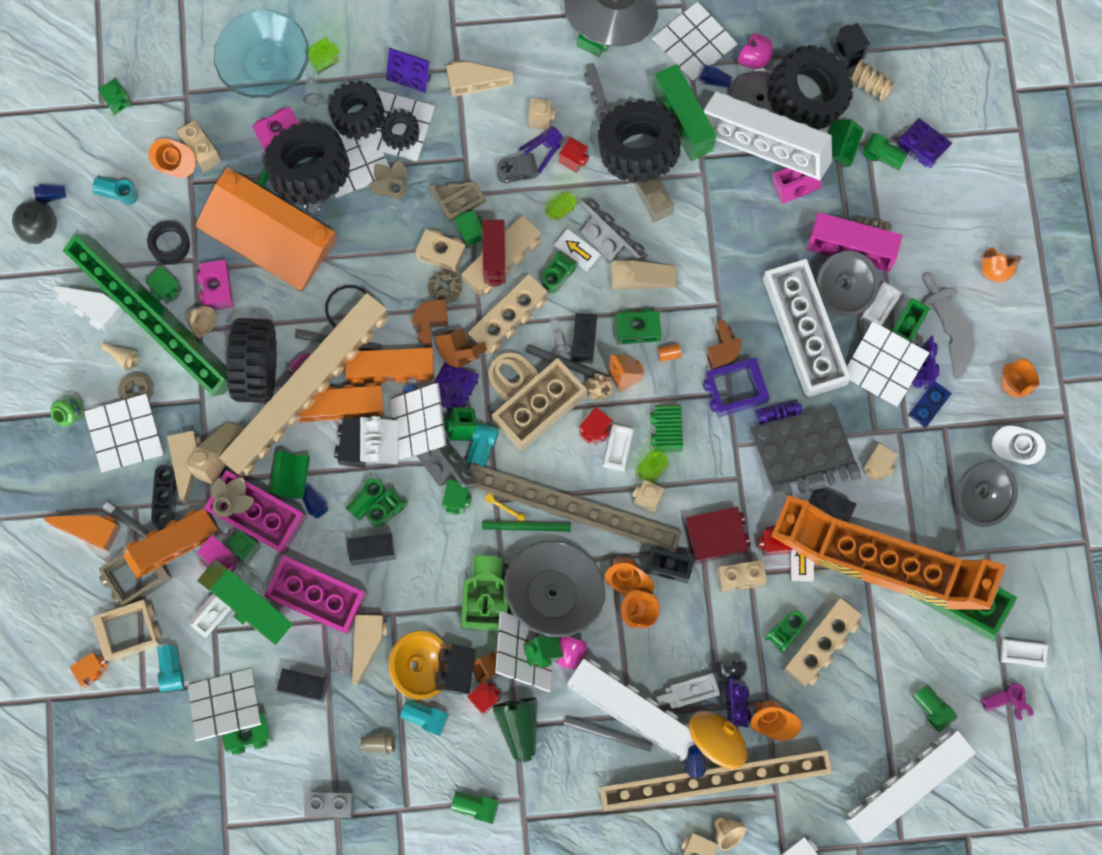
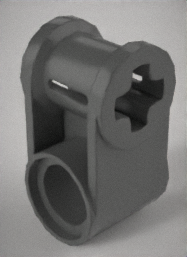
M533 153L503 158L497 165V178L502 183L530 180L539 175Z

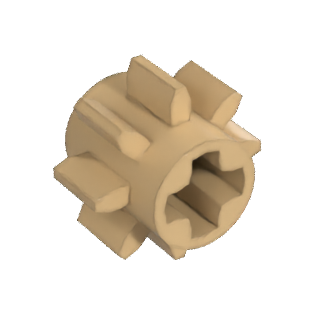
M595 373L594 377L589 378L586 383L587 392L590 393L588 397L603 402L604 397L610 396L613 385L609 382L610 377Z

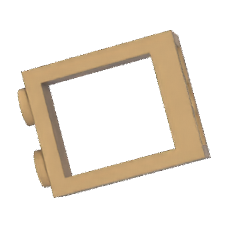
M141 600L92 617L105 661L110 663L161 645L159 639L162 638L159 626L154 624L153 617H156L152 604L148 605L145 600ZM143 611L151 640L115 652L107 623Z

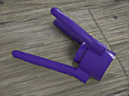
M551 126L547 131L545 130L539 136L525 143L519 150L526 149L523 151V155H527L541 144L546 148L552 147L538 169L540 175L554 153L561 147L559 142L563 139V136L557 128Z

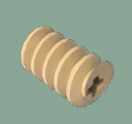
M861 58L851 73L853 85L858 82L859 89L866 85L865 92L869 93L873 90L872 97L875 98L880 94L879 101L883 102L889 97L897 81L892 84V76L885 80L884 71L877 75V67L870 71L871 63L862 66L864 59Z

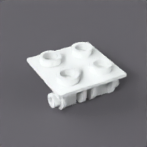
M379 416L371 418L360 417L361 462L398 464V421L380 419Z

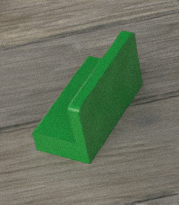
M853 119L835 120L828 134L832 135V159H836L844 167H851L864 129Z
M276 451L269 494L283 499H302L305 492L310 456Z

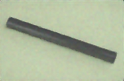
M296 330L295 338L320 343L328 336L302 330ZM363 343L358 350H382V345Z
M529 345L526 353L549 362H553L558 358L568 369L588 377H594L595 373L610 377L608 374Z
M567 716L563 723L565 726L649 752L652 748L653 743Z

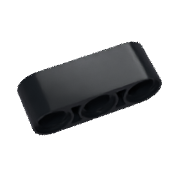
M165 464L157 467L154 473L151 511L153 525L157 529L162 530L168 523L175 520L177 484L174 469ZM171 472L169 480H161L164 473ZM163 494H169V500L161 503L160 497ZM167 515L168 521L163 525L158 524L159 518Z

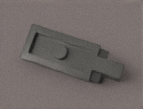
M591 63L586 65L587 73H584L587 85H592L593 92H590L593 104L598 103L595 114L599 123H601L609 112V108L595 64Z

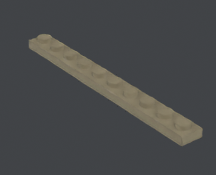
M472 463L469 469L474 473V477L478 481L476 486L470 488L654 548L676 552L682 534L681 531Z

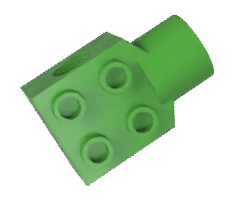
M486 555L472 557L471 578L463 583L462 630L498 632L500 612L508 613L503 580V558Z

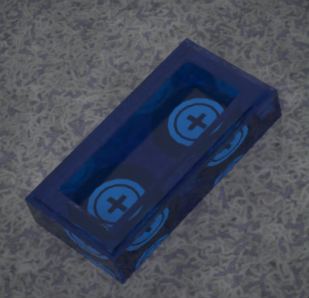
M934 381L908 416L926 429L952 393Z

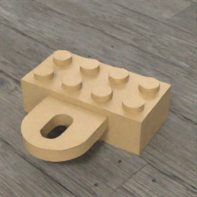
M504 353L495 358L489 368V382L495 392L506 402L492 414V421L521 453L587 396L585 386L558 358L539 373L523 356L517 353ZM504 365H509L519 375V381L510 383L501 374L500 368Z

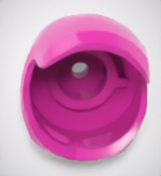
M752 33L748 45L742 48L737 62L751 69H762L772 58V41L764 35ZM755 40L757 45H753L752 41Z
M570 636L559 637L563 658L555 662L563 668L577 669L582 660L587 656V642Z

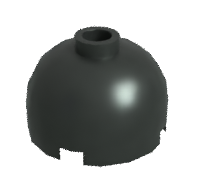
M28 200L16 207L12 214V225L15 233L22 241L29 244H40L43 240L53 236L57 227V219L47 204L39 200Z

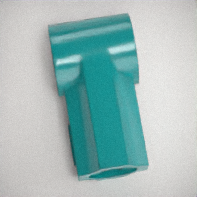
M99 175L94 179L92 190L94 195L118 200L124 205H132L138 199L136 189L128 180L119 181ZM130 190L128 194L122 195L124 191Z
M478 422L466 463L470 465L472 463L485 468L491 448L495 446L500 429Z
M165 645L158 647L160 670L158 672V685L160 692L184 689V675L182 669H180L178 646Z
M408 699L400 715V718L419 725L423 730L437 736H441L449 714L433 707L427 708Z

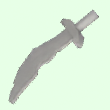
M929 273L923 276V279L932 296H929L924 304L928 307L933 305L940 319L944 320V331L952 338L949 349L954 368V378L960 379L966 370L965 365L970 362L974 350L972 325L964 320L948 298L950 296L955 297L958 291L955 289L940 291L932 275Z

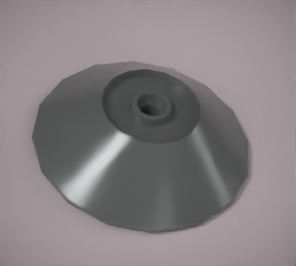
M564 0L565 15L572 27L588 40L605 46H628L642 41L654 30L658 19L655 0Z
M540 541L524 547L511 560L504 577L505 599L513 615L529 630L547 637H569L586 630L599 617L606 598L604 578L596 562L581 548L564 541ZM549 591H553L556 596H550Z

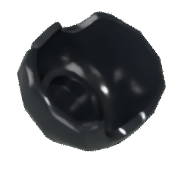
M733 660L730 667H726L722 661L710 663L715 678L726 684L730 683L729 679L731 678L735 680L743 678L748 668L745 660L739 663Z

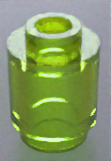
M569 191L561 192L545 204V213L549 219L559 221L574 210L577 201Z

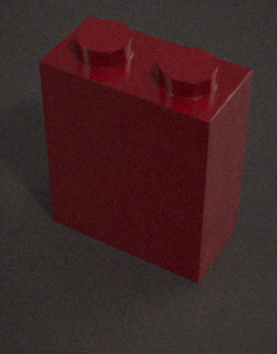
M482 220L484 284L496 287L506 284L505 220Z
M738 506L685 518L684 523L692 557L695 558L694 564L746 554L748 547L751 546L748 533L744 534L742 526L745 525L744 514L739 512Z

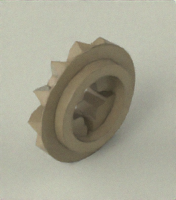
M863 217L858 219L860 224L883 230L892 229V224L887 221Z
M443 269L440 272H435L429 279V294L434 300L446 299V303H451L461 295L462 281L453 271ZM440 280L444 281V283H450V293L446 289H440L442 287Z
M131 373L121 380L118 387V394L121 400L137 397L134 393H130L134 390V382L139 388H142L139 391V396L147 394L149 401L154 394L151 380L142 373Z

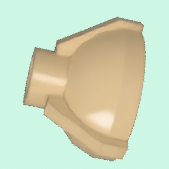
M208 306L189 309L185 314V319L188 321L194 336L199 338L211 332L217 318L215 311Z
M723 817L716 820L713 825L717 830L716 843L722 851H729V849L736 846L742 840L747 830L743 823L732 820L726 821Z

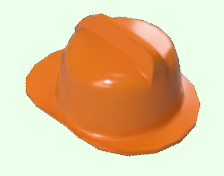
M162 138L156 140L150 146L148 157L155 169L179 178L187 177L193 173L196 167V157L192 149L187 145Z
M615 558L613 565L605 572L606 583L624 597L633 590H640L650 594L654 592L653 580L640 569L638 563L633 559Z
M769 700L755 703L754 715L750 723L754 731L778 741H787L799 734L801 730L800 719L793 713L785 710L778 702Z

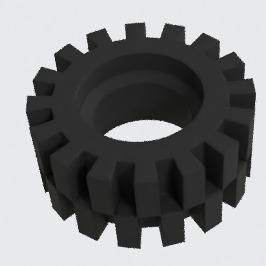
M395 109L393 114L388 112V117L384 116L382 119L383 123L381 122L380 125L383 141L386 142L388 147L391 145L393 150H396V147L399 148V151H403V147H406V150L410 149V145L414 146L416 144L415 140L418 141V134H420L419 124L415 115L412 116L410 111L405 113V109H401V112ZM403 123L408 127L406 135L401 137L395 136L392 133L394 125Z

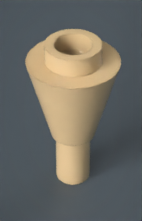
M106 341L101 345V349L111 354L126 371L137 366L139 362L137 351L115 347Z

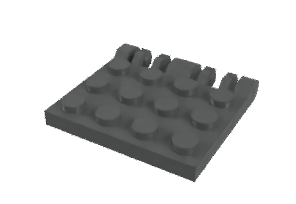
M835 405L750 427L753 442L775 501L784 498L781 485L786 496H792L790 482L793 481L796 482L798 491L801 494L806 492L803 479L806 480L809 491L826 488L823 477L824 473L830 486L835 485V476L832 471L838 470L843 482L849 481L848 473L851 480L861 478L858 463L853 456Z

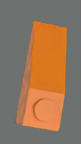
M614 354L610 356L609 375L619 392L642 380L644 369L638 360L635 362L632 356Z
M97 515L51 516L44 519L50 526L109 552L120 530V527L115 524L116 520L107 515H104L103 518Z

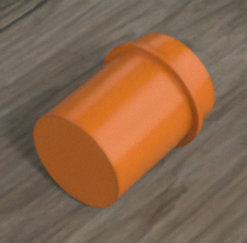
M679 343L657 347L660 362L682 358Z

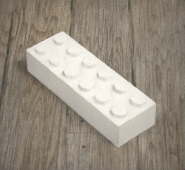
M715 92L704 109V113L717 135L716 140L817 180L822 179L832 163V135L825 131L816 130L804 123L795 122L785 116H779L767 109L758 108L746 101L742 102L719 92Z
M807 259L765 271L763 282L805 397L809 398L847 386L851 378Z
M583 659L568 681V687L682 763L695 744L689 731V724L685 723L683 725L677 721L678 717L668 710L663 712L658 709L659 704L651 698L647 697L645 700L640 697L639 691L628 684L625 687L619 683L620 678L611 672L606 674L601 671V666L592 659H589V661Z
M948 731L946 734L941 735L934 741L936 743L934 748L930 746L917 755L919 758L917 762L913 760L900 769L902 774L899 777L897 775L892 776L882 784L884 786L882 791L879 789L874 791L865 799L867 803L864 806L862 804L857 805L848 813L849 818L846 820V823L863 843L875 838L976 753L958 731L952 734Z

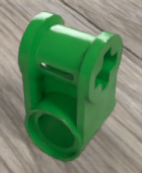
M561 250L555 255L542 275V286L548 293L557 292L578 266L576 260L572 261L563 255L564 252ZM548 278H555L557 282L550 284L546 280Z
M394 487L386 490L368 508L367 518L372 527L381 528L385 526L386 523L402 512L409 502L403 500L395 492L396 489ZM374 512L383 513V517L380 520L371 518Z
M799 611L790 612L764 639L770 640L779 648V652L782 654L804 628L806 623L805 616ZM789 618H799L801 622L800 627H791Z

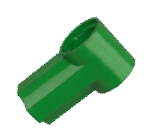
M878 133L871 134L862 151V154L867 159L875 162L881 161L897 170H900L908 155L907 152L890 144L887 138Z
M368 479L362 490L345 509L357 520L361 521L367 514L368 508L386 491L384 485L378 479ZM372 486H380V491L377 494L371 495L369 493Z
M928 684L912 696L926 713L929 723L938 732L944 730L958 718L954 710L946 702H942Z
M456 791L451 810L473 816L476 820L493 824L500 801Z

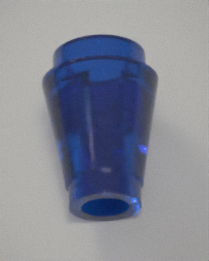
M705 64L700 76V81H703L704 84L729 88L732 76L712 64L710 66Z
M39 183V186H33L35 200L45 204L66 198L64 185Z
M306 485L302 500L308 514L314 518H319L328 511V502L310 485Z
M697 745L689 747L684 765L685 772L692 778H700L707 771L704 755Z

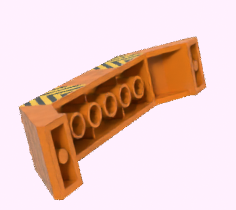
M790 495L787 496L772 533L773 538L821 567L947 609H991L1006 569V565L985 558L983 560H962L833 518L811 505L809 501Z

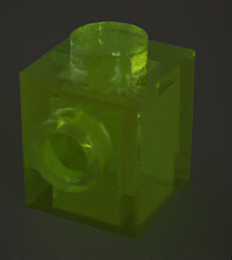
M327 37L305 49L307 59L317 74L339 63L337 55L340 53L334 42L330 43Z
M652 449L636 468L635 475L643 481L646 480L655 484L669 467L668 457L661 451L655 452Z

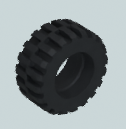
M809 45L807 48L806 46H801L796 50H792L777 64L769 77L768 91L771 92L769 99L770 102L774 103L773 109L775 112H779L781 116H785L798 123H804L816 130L828 127L848 109L853 98V91L851 89L854 87L853 81L849 79L851 76L849 69L846 70L844 67L845 63L842 60L839 61L835 53L827 52L826 48L820 47L817 49V46ZM798 75H806L819 84L823 92V102H815L803 94L798 85Z
M627 101L623 106H616L613 112L609 111L599 125L598 143L602 163L612 175L615 176L617 174V178L621 180L629 179V182L636 183V181L645 183L649 179L654 181L659 179L661 174H667L670 171V167L673 168L680 157L681 141L678 121L670 110H667L661 104L656 105L654 101ZM638 134H647L657 138L654 143L644 148H629L622 144L629 137Z
M302 122L301 125L293 124L291 128L281 130L279 136L275 135L271 140L272 144L267 146L264 155L266 172L275 192L282 199H287L288 202L294 204L298 202L300 205H307L310 202L311 204H317L322 199L325 201L330 198L331 194L335 195L339 192V187H343L346 178L349 176L350 161L343 141L339 134L327 125L322 126L321 123L313 122V124H309V122ZM309 157L322 158L316 165L308 169H292L303 159Z
M237 318L232 322L227 347V383L230 397L236 402L266 403L272 399L276 380L277 340L275 326L269 319Z

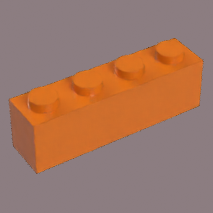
M433 348L359 351L353 360H348L345 364L346 380L351 385L356 386L363 385L364 382L385 384L386 381L407 383L408 380L429 382L430 379H435Z
M376 383L365 384V387L345 385L341 389H334V387L329 386L325 392L319 393L314 398L315 402L308 410H303L297 423L343 420V418L383 417L385 413L382 386H378Z
M204 508L199 511L193 510L186 514L184 519L180 521L173 520L164 529L150 532L146 535L145 539L130 542L126 546L123 557L138 579L203 545L211 536H216L218 529Z

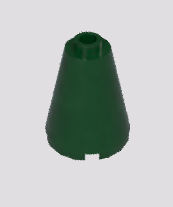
M536 697L519 699L520 701L513 702L511 700L493 705V713L513 759H518L519 763L531 761V756L536 755L538 706Z

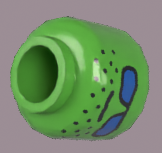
M69 394L62 396L52 403L50 413L55 423L66 427L82 418L84 408L77 397Z

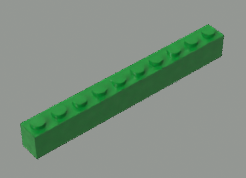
M74 234L62 251L212 396L224 395L229 389L227 368L89 235Z

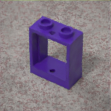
M756 357L707 371L705 379L702 380L705 392H709L711 400H709L711 411L716 412L718 418L766 404L770 398ZM747 369L756 396L723 406L714 378Z

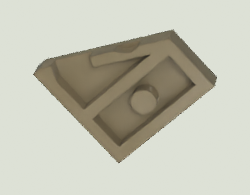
M476 182L451 183L448 186L437 187L435 185L428 186L430 193L449 223L454 221V218H457V215L461 212H469L486 202V198Z

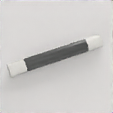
M108 501L103 505L102 509L144 539L150 533V531Z

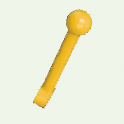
M492 494L485 496L487 503L497 505L517 517L519 522L525 521L526 516L524 514H519L498 502Z

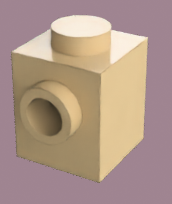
M531 98L528 116L529 128L546 130L550 128V121L555 120L556 108H552V100Z
M879 443L862 470L866 472L865 474L875 481L877 479L882 481L885 476L889 478L896 468L892 464L898 454Z
M644 480L642 485L637 484L632 495L636 497L634 505L654 514L663 496L664 488Z

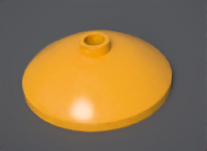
M427 631L407 633L395 643L391 650L388 663L391 680L395 687L409 698L418 700L428 699L441 692L435 690V675L439 666L438 653L441 646L445 645V643L435 634ZM412 662L415 663L414 670L411 667Z
M698 711L690 718L689 731L691 737L700 751L711 761L728 769L740 768L746 762L748 757L746 742L739 729L729 719L712 711Z

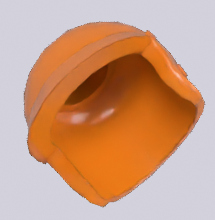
M989 248L981 256V271L992 282H1006L1016 274L1022 257L1019 255L1006 257L1003 253L998 254L995 248Z
M1026 358L1004 365L1000 381L1003 390L1009 396L1014 398L1026 397L1040 385L1036 369Z
M633 590L623 599L620 612L623 621L631 628H649L658 619L660 605L658 599L653 594Z

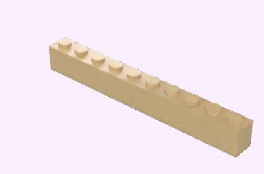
M366 293L221 454L220 460L240 478H244L245 475L249 476L255 470V464L260 459L263 460L268 456L271 451L270 447L275 442L278 443L284 438L287 428L290 425L294 426L299 421L303 410H308L314 404V398L319 393L327 390L330 385L329 381L334 376L337 377L342 373L346 362L353 360L359 353L358 349L362 344H367L372 339L373 332L378 327L381 328L388 320L387 309Z
M828 750L745 763L737 769L720 767L600 787L603 812L825 776L831 774L832 769Z

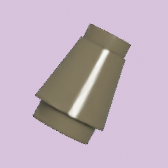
M388 731L361 738L362 751L389 754L395 751V735L393 733L389 734Z

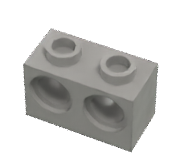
M305 792L304 816L353 818L354 794Z

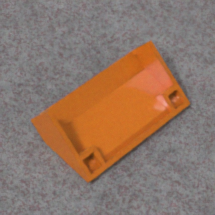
M228 167L215 184L195 224L197 229L301 292L337 242V237L333 230Z

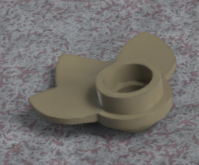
M397 160L392 168L375 164L374 177L376 181L368 185L369 189L378 196L388 195L392 199L402 198L406 193L405 180L408 175L405 165L400 160ZM394 186H398L400 190L398 192H393L392 188Z
M220 478L215 480L211 488V494L214 498L213 511L217 516L225 518L233 513H244L251 508L254 499L245 495L246 483L244 478L234 479L228 484ZM223 503L228 504V508L226 510L221 509V505Z

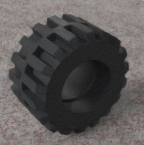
M359 80L357 83L349 81L348 85L343 83L340 85L341 89L336 88L334 90L335 95L330 97L331 103H328V108L334 126L339 130L340 134L343 136L346 134L349 139L355 137L356 140H360L362 136L366 139L369 138L370 133L373 135L377 133L376 128H381L380 125L381 121H383L385 109L376 88L371 87V84L367 82L363 84ZM353 106H367L366 110L359 115H347V112Z

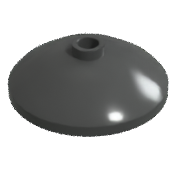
M762 71L750 72L740 77L732 85L728 94L732 98L742 102L746 101L753 106L767 109L781 116L779 112H775L773 109L774 103L770 102L769 99L771 92L768 91V83L770 82L769 77L771 73ZM762 96L764 100L758 101L756 97Z
M842 251L833 254L823 262L817 273L816 286L826 309L837 315L854 316L867 310L875 301L879 291V275L873 262L865 255L855 251ZM842 279H844L846 282L845 286L843 287L840 285V281Z
M983 461L970 467L961 477L956 489V505L959 513L966 521L980 527H989L1002 522L1012 512L1018 498V484L1014 474L1008 467L995 461Z

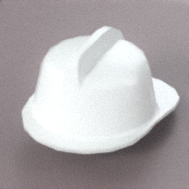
M1005 426L1000 428L992 439L993 450L999 457L1020 464L1030 465L1037 463L1045 454L1046 445L1044 439L1040 434L1025 428Z

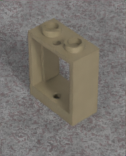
M125 552L99 568L102 574L99 578L106 588L110 586L113 594L111 597L117 606H126L138 602L172 580L165 567L161 566L154 570L158 576L156 580L126 599L111 575L127 564L123 557Z

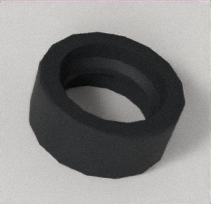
M164 221L156 224L150 230L147 237V245L156 260L164 264H174L183 260L189 253L190 240L181 225L172 221ZM165 232H176L181 238V246L173 253H161L156 246L159 236Z

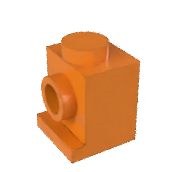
M92 652L69 668L80 686L86 689L89 687L87 682H95L103 676L102 673L107 670L108 663L102 655L98 656Z

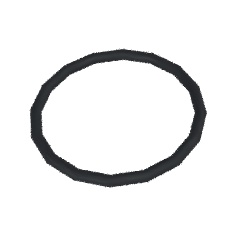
M344 285L336 288L329 295L325 303V314L328 321L335 328L337 325L331 320L328 313V305L332 296L345 288H355L366 294L365 289L356 285Z

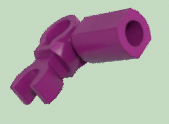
M1009 684L1005 691L1000 689L980 698L986 712L1009 703L1008 700H1010L1012 706H1015L1014 716L1017 720H1023L1021 716L1023 709L1026 710L1028 716L1033 715V709L1026 705L1025 689L1021 684Z

